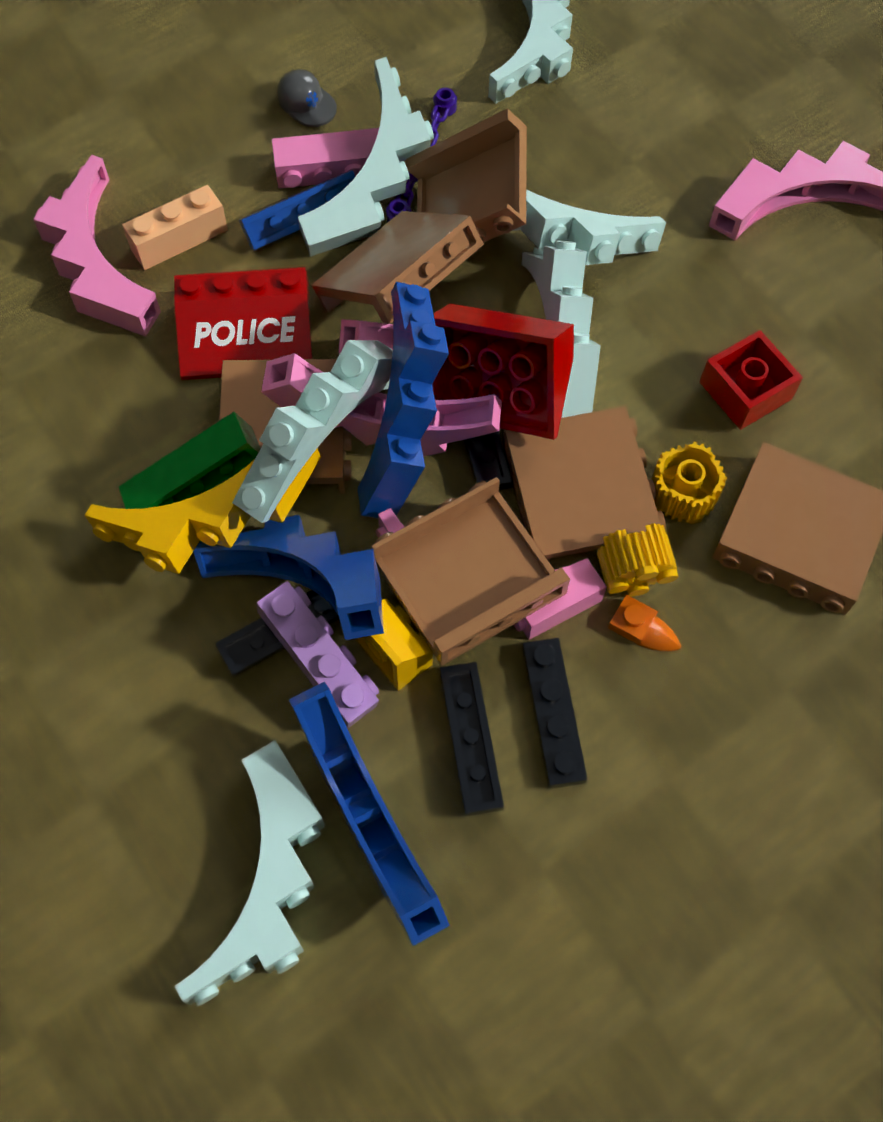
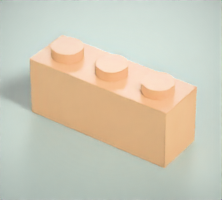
M208 184L122 224L129 247L144 271L228 231L223 205Z

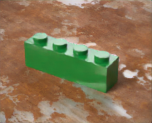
M235 412L220 419L214 425L197 436L192 437L180 447L119 485L118 488L125 508L143 509L179 502L210 490L233 477L249 465L261 449L252 427Z

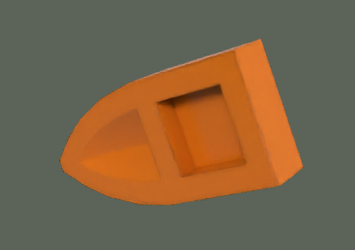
M627 594L625 595L610 621L608 629L651 650L676 651L681 648V644L674 631L657 617V610Z

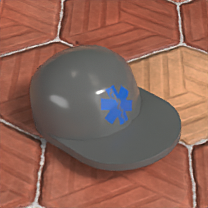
M297 69L281 77L277 86L279 105L287 114L300 124L308 127L323 126L333 120L337 112L336 102L331 95L320 87L319 81L313 73Z

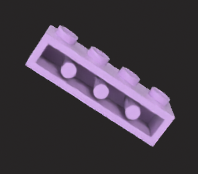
M287 580L257 602L258 614L312 685L316 686L325 681L348 729L376 708L379 702L376 695L379 693V690L368 675L361 677L353 667L357 662L345 645L339 648L330 637L334 632L325 618L321 615L318 618L314 616L308 608L311 605V601L306 593L299 586L294 589Z

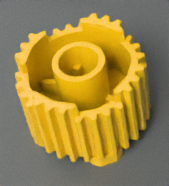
M694 441L693 444H685L684 448L678 445L676 449L672 447L670 451L661 453L651 478L656 489V499H654L657 511H664V516L670 515L671 520L678 518V522H681L684 519L689 524L701 522L705 515L708 516L710 511H713L725 487L727 477L723 473V466H719L720 460H715L716 456L711 452V447L705 448L703 443L699 446Z
M652 523L645 525L646 532L640 531L627 534L626 529L603 537L605 546H601L598 549L597 556L609 594L627 591L630 597L639 596L649 592L648 586L651 584L654 585L656 582L658 584H665L677 580L679 577L677 565L664 525Z

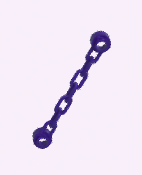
M450 88L439 89L433 97V110L430 117L432 119L431 127L434 139L430 147L435 145L438 140L439 134L437 129L439 124L457 110V96ZM409 171V180L406 182L405 193H402L404 198L408 199L407 203L400 199L402 194L396 195L395 200L391 201L386 208L387 223L401 211L411 212L410 205L414 198L412 189L415 182H418V179Z

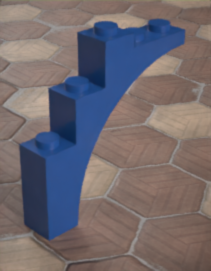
M396 282L391 291L393 304V353L385 409L371 459L357 488L361 516L378 518L379 513L389 508L397 516L425 468L421 438L437 412L432 384L449 355L444 328L438 327L435 324L429 289Z
M300 515L286 517L283 523L268 520L265 522L264 529L242 532L231 549L217 544L216 546H209L199 541L193 551L202 578L225 575L270 576L289 580L315 591L338 614L345 640L384 633L381 584L373 549L341 555L335 531L305 536Z
M325 681L289 699L321 775L338 803L350 832L364 854L381 892L411 944L415 946L449 927L450 924L437 894L419 867L380 796Z

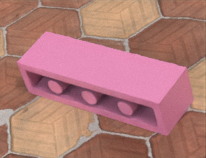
M379 128L272 139L278 189L318 185L350 170H353L356 177L372 151Z

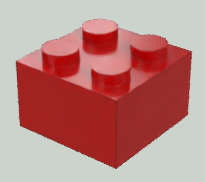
M758 330L706 361L699 383L735 425L742 430L792 400L803 377L761 330Z

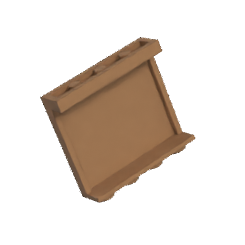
M507 108L407 158L406 166L408 171L418 179L417 212L470 215L483 243L526 225L527 126Z
M401 211L311 286L326 312L333 310L343 300L370 304L374 306L383 323L391 324L393 322L391 291L396 282L418 285L430 291L483 246L484 243L470 215Z
M337 359L304 360L323 372H330ZM223 360L219 420L232 412L237 413L252 427L258 443L262 447L263 443L259 439L275 409L280 407L261 392L266 363L270 360ZM341 426L334 428L319 445L318 450L321 459L306 484H339L340 494H345V481L352 480L351 460H345L346 451H352V434Z
M626 406L561 418L558 436L554 440L504 430L503 448L524 528L549 563L552 558L600 549L601 546H605L603 537L609 536L610 533H615L617 530L626 529L627 534L640 531L646 532L645 525L652 523L664 525L666 529L664 515L661 510L657 511L654 499H656L654 482L652 479L647 478L645 472L647 460L644 449L638 448L636 442V421L633 417L629 418Z
M763 442L712 558L720 561L723 566L729 569H739L753 575L759 582L765 584L772 583L786 589L794 597L807 598L821 604L829 612L846 615L858 600L883 533V490Z
M497 477L488 482L481 481L475 484L468 493L457 499L450 498L439 505L437 510L426 516L418 515L407 523L406 527L395 533L387 532L381 535L375 541V544L371 545L378 570L441 666L567 594L570 578L562 567L556 571L499 493L500 480Z

